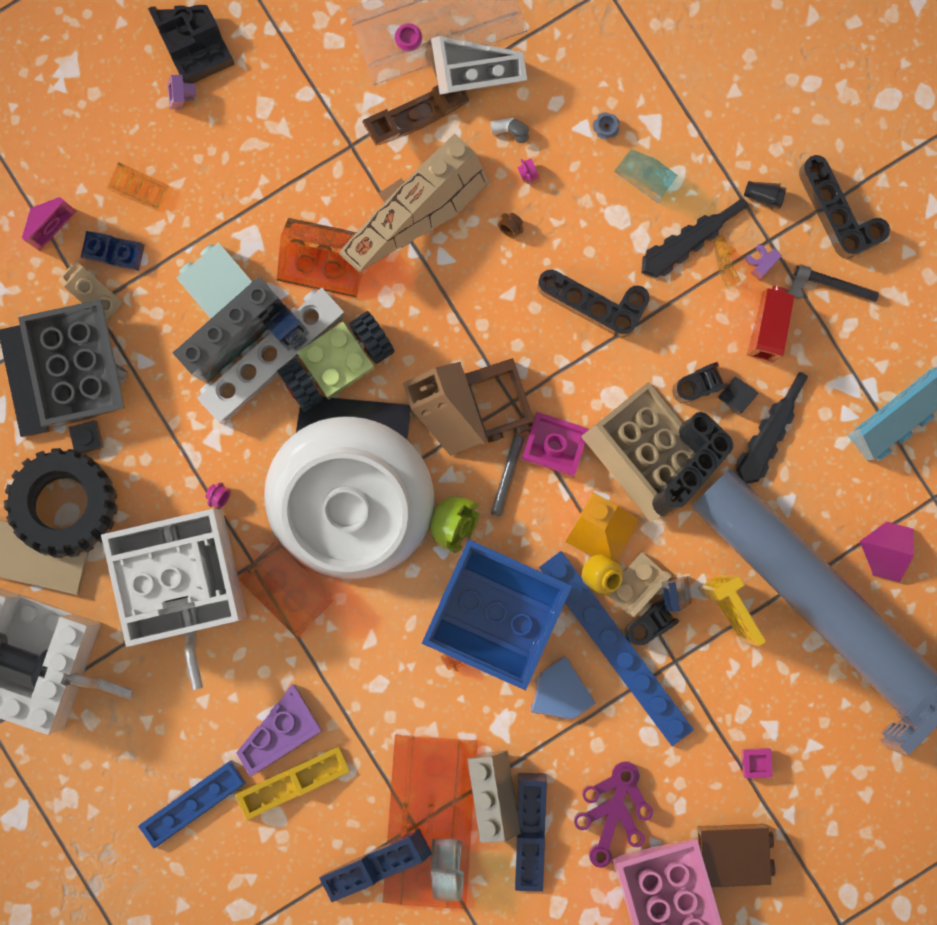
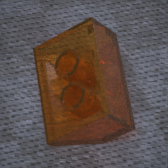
M288 218L280 237L276 281L318 290L323 288L328 292L357 298L363 271L358 272L339 254V251L357 232Z
M274 541L239 579L296 638H299L336 600L278 541Z

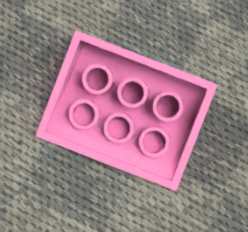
M697 839L641 849L612 858L631 925H722Z

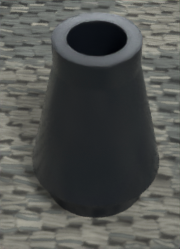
M748 180L744 196L771 210L774 208L781 209L787 188L782 187L781 183L753 182Z

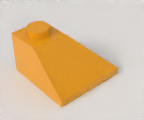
M593 492L590 494L565 542L592 557L602 554L617 562L640 519Z

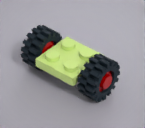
M369 311L364 312L349 322L350 328L353 330L357 340H355L344 322H342L297 352L299 358L308 369V373H306L296 358L277 370L287 390L304 412L323 400L313 384L314 382H317L329 400L375 369L363 350L367 352L375 364L380 363L395 353L392 344L389 342L390 340Z

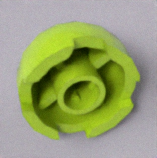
M450 496L442 500L438 505L435 504L430 521V532L435 542L453 553L461 551L463 547L459 544L465 536L470 539L476 528L480 513L476 512L475 508L479 506V503L461 496Z

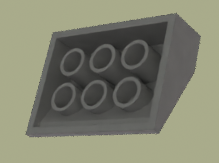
M101 299L18 317L42 427L54 428L125 409Z

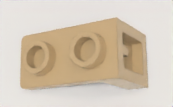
M78 260L58 279L82 303L101 299L106 321L122 305V301L94 277Z

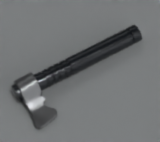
M802 264L795 267L793 273L795 278L788 292L795 295L794 298H802L804 294L801 287H804V283L809 280L872 302H876L879 297V292L829 275L827 276L826 274L811 270V267Z

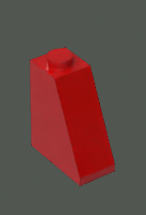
M772 286V289L767 288L763 292L747 352L748 356L771 362L783 357L795 295L788 293V289Z

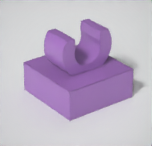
M758 244L755 250L760 253V259L756 260L748 255L745 260L749 265L756 266L751 274L760 280L782 255L774 248L767 254L766 248Z

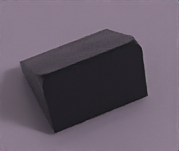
M735 376L728 384L729 387L725 388L717 398L737 415H740L759 393Z

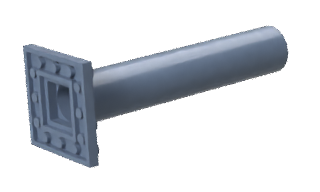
M730 468L691 508L898 712L896 715L901 720L897 724L892 722L883 730L882 734L884 737L880 742L889 750L909 755L937 727V670Z

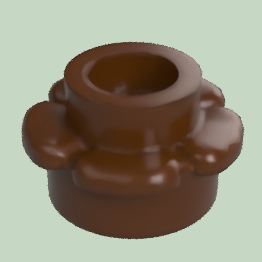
M504 213L501 215L502 219L498 223V227L502 233L510 238H515L518 234L523 233V221L515 213H510L509 215Z

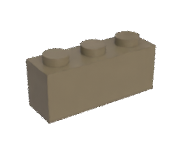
M508 750L484 752L468 758L480 843L505 842L521 834Z

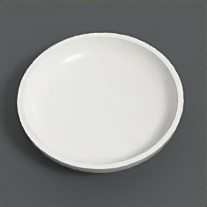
M329 418L299 430L276 453L265 481L266 514L270 527L280 545L303 566L332 578L365 579L386 573L397 567L412 555L424 539L430 527L434 511L432 479L418 451L408 440L393 429L364 418Z

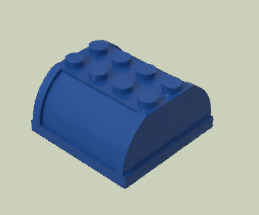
M468 539L421 644L526 691L572 586Z

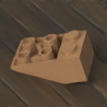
M461 362L433 368L403 383L411 410L450 456L487 442Z

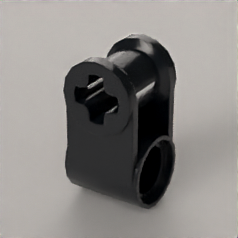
M718 361L702 367L675 382L672 389L674 398L680 403H689L729 387L727 383L723 382L717 368L719 366ZM682 383L691 385L693 389L691 396L688 397L682 394L680 389Z
M663 598L651 605L642 616H638L629 622L625 628V636L632 644L645 645L673 628L680 621L678 618H674L670 611L666 610ZM640 624L645 629V636L641 640H636L632 635V630L636 625Z

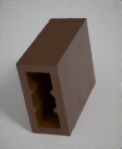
M764 823L697 826L698 843L711 887L772 885L771 877L775 876L774 859H770V848H774L773 832L769 831V828Z

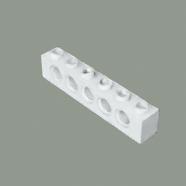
M323 288L318 291L313 289L303 298L305 302L298 309L295 307L290 309L309 332L305 336L308 340L297 350L292 348L288 351L272 332L267 329L263 333V340L259 344L248 346L241 353L242 359L236 364L233 362L228 364L220 372L222 376L215 383L209 381L200 389L201 395L197 399L218 423L225 424L279 376L277 372L279 368L295 358L298 359L297 352L327 333L346 316L344 311ZM311 311L319 314L318 321L313 325L306 324L304 321L305 315ZM275 348L277 350L275 360L265 361L263 358L265 350ZM248 366L256 368V376L251 380L243 378V371ZM228 384H233L236 389L234 396L228 399L224 398L222 395L223 388Z

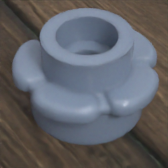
M601 113L597 116V120L593 122V130L597 132V136L601 139L613 138L619 132V120L613 114ZM604 124H608L609 128H604Z

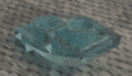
M432 839L431 883L434 900L461 901L464 872L459 870L462 841Z

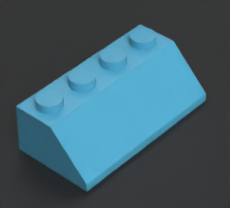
M937 366L928 370L847 435L867 461L874 460L875 458L878 461L882 460L892 452L889 447L897 441L899 444L905 442L913 435L911 432L913 428L918 424L923 427L935 418L932 413L937 410Z

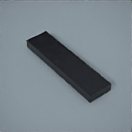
M20 325L0 329V344L20 437L24 438L50 432L48 428L42 427L40 423Z

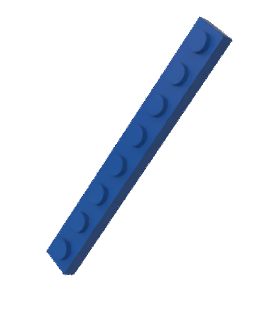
M559 551L539 566L542 573L572 586L565 604L669 744L674 746L694 731L609 614L585 585L562 551Z

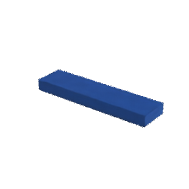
M230 760L142 822L138 827L154 849L245 785L246 781Z

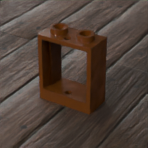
M513 358L465 374L488 443L503 439V433L513 430L514 434H518L530 429L529 424L534 422V418ZM510 374L524 418L485 430L471 386Z

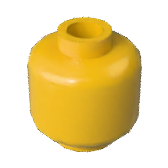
M602 554L594 555L584 564L582 580L587 587L601 595L611 594L622 583V567L611 558Z

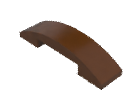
M437 85L432 88L431 92L390 111L385 109L364 119L362 123L377 146L409 135L434 123L468 103L469 98L465 91L440 94L439 86Z

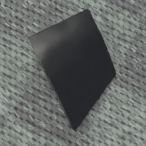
M179 5L174 6V9L159 10L156 6L148 8L179 75L183 76V83H195L235 65L208 5H193L191 7Z

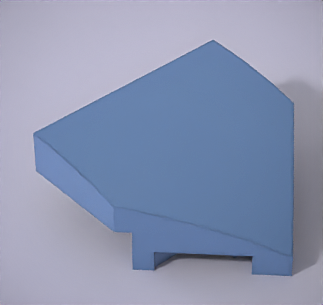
M565 656L540 673V677L536 678L535 698L530 712L557 717L561 720H571L596 703Z

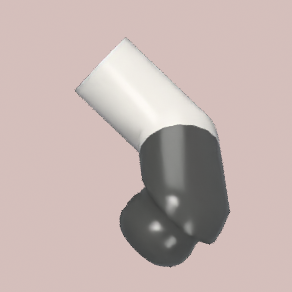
M509 117L490 121L493 135L510 132L515 135L517 143H524L529 140V127L516 118Z

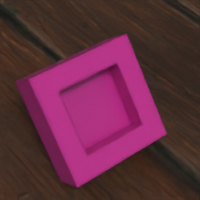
M770 748L742 749L744 778L773 777L772 752Z

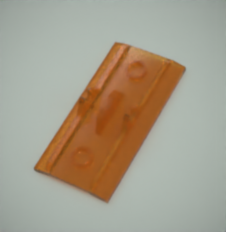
M395 734L387 844L420 828L432 855L418 865L384 878L382 903L466 909L474 803L468 758L477 755L478 740Z

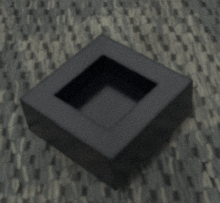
M98 421L68 427L73 449L77 450L80 454L104 448Z

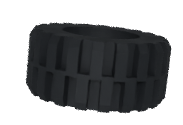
M52 448L50 453H45L44 451L35 453L37 458L33 460L27 458L23 461L22 465L24 467L19 472L15 469L11 475L14 479L12 485L7 484L5 493L8 494V500H4V509L8 511V516L6 517L8 524L14 529L13 533L18 539L45 556L50 555L54 558L69 556L72 558L79 556V553L83 551L88 553L94 549L93 545L98 541L102 543L101 535L105 534L108 529L111 530L115 523L112 519L117 514L118 506L115 504L117 494L112 486L113 482L99 464L86 454H80L77 450L68 449L63 451L61 448ZM63 478L72 479L81 484L87 494L86 510L82 517L72 526L64 529L50 528L42 523L36 512L39 494L49 483Z

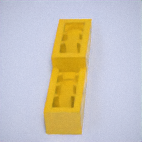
M339 746L234 793V796L245 820H249L350 771Z

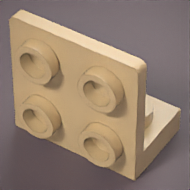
M641 552L623 571L620 587L607 596L629 616L635 617L636 614L642 616L652 605L649 600L655 594L660 596L663 593L662 582L668 581L672 575L668 571H662Z

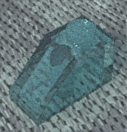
M630 149L614 170L615 173L657 204L678 176L657 159Z

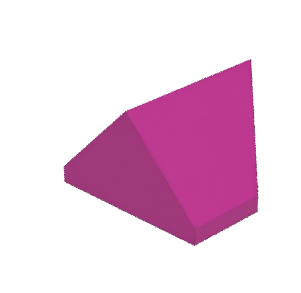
M885 522L860 540L872 575L897 582L901 581L914 556L913 528Z

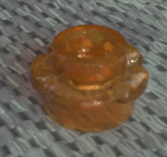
M444 654L441 656L448 670L454 669L458 672L459 668L465 665V663Z

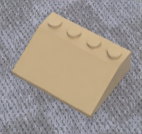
M648 382L581 437L649 521L653 522L660 517L653 509L652 501L654 496L692 455L693 451L680 438L679 428L683 423Z

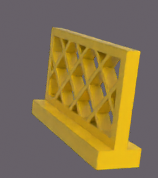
M720 574L698 587L704 598L717 601L741 641L756 646L766 642L736 592L745 586L739 576Z

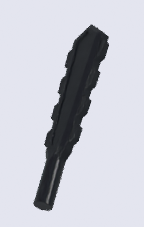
M741 198L719 214L704 215L697 219L696 225H687L682 228L678 236L671 235L664 239L663 245H654L646 250V255L642 257L641 274L654 278L666 276L673 270L674 264H681L687 260L691 251L697 252L704 247V241H712L716 238L725 222L748 207L746 201Z
M798 372L786 396L779 400L778 403L772 404L768 411L769 418L762 420L758 427L760 432L758 435L752 436L747 444L749 447L748 451L742 453L738 458L736 472L746 484L759 482L760 478L766 476L769 469L768 461L769 459H774L778 451L776 445L778 441H783L787 433L785 427L787 424H791L795 417L793 413L795 400L808 379L806 374Z

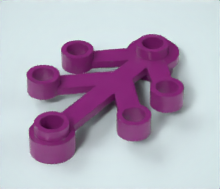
M628 761L615 765L611 777L594 786L588 785L582 791V796L587 803L597 802L600 794L615 788L613 798L587 812H579L574 817L576 828L586 830L593 821L607 815L599 843L593 845L589 850L591 863L599 868L606 867L611 862L612 854L609 847L618 818L627 832V840L632 847H640L645 841L643 833L636 828L624 804L627 791L636 805L635 813L639 819L646 821L653 815L652 807L645 802L637 787L640 778L639 770L633 763ZM624 771L631 773V777L627 781L621 779V774ZM590 789L596 791V796L593 799L586 797V792ZM648 807L649 813L646 816H641L639 814L640 808ZM581 816L588 819L587 824L584 826H580L577 823L578 818ZM635 833L641 836L640 841L637 843L631 841V836ZM598 852L606 854V858L603 861L596 860Z

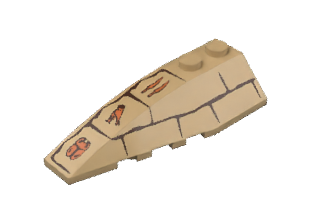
M454 133L386 200L339 251V254L358 272H361L386 258L400 247L403 248L409 245L414 239L423 234L426 235L437 226L454 219L489 184V179L475 151Z

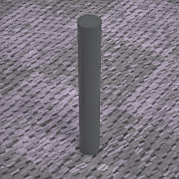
M515 434L513 436L491 514L502 516L524 441L522 436Z

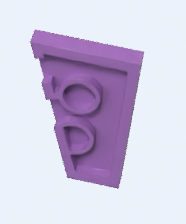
M295 684L289 687L278 704H275L260 726H257L236 752L250 777L255 776L323 732Z

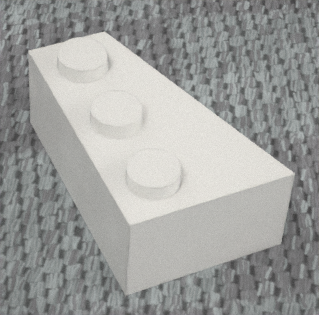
M443 36L431 38L440 94L518 83L527 80L523 52L485 46Z

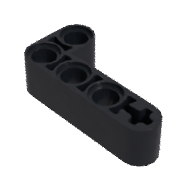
M813 155L802 164L799 169V177L836 253L840 257L852 258L876 247L888 238L890 226L882 218H873L858 225L831 167L824 157ZM809 168H817L819 172L810 173ZM822 179H824V181H822L818 186L815 185L817 181L820 182ZM821 189H826L831 193L832 198L830 201L822 199L820 196ZM832 214L841 215L844 221L843 225H836L832 220ZM869 227H876L880 232V238H873L869 233ZM845 238H850L855 242V250H849L845 247Z
M553 269L544 271L540 275L537 284L538 291L543 297L620 338L630 335L650 300L647 289L636 285L626 291L618 305ZM551 278L554 279V285L560 289L563 284L567 285L562 297L558 296L560 290L552 286L550 290L546 289L545 281H549ZM568 292H579L582 296L581 302L573 304L568 301ZM632 293L641 295L643 304L640 306L632 305L629 301V295ZM592 305H603L606 309V314L602 317L593 315L591 311ZM619 317L628 319L630 323L629 329L620 330L617 328L616 319Z
M704 412L695 413L681 424L679 428L680 438L693 453L654 496L652 501L653 509L660 516L669 517L686 505L733 450L734 443L732 438Z

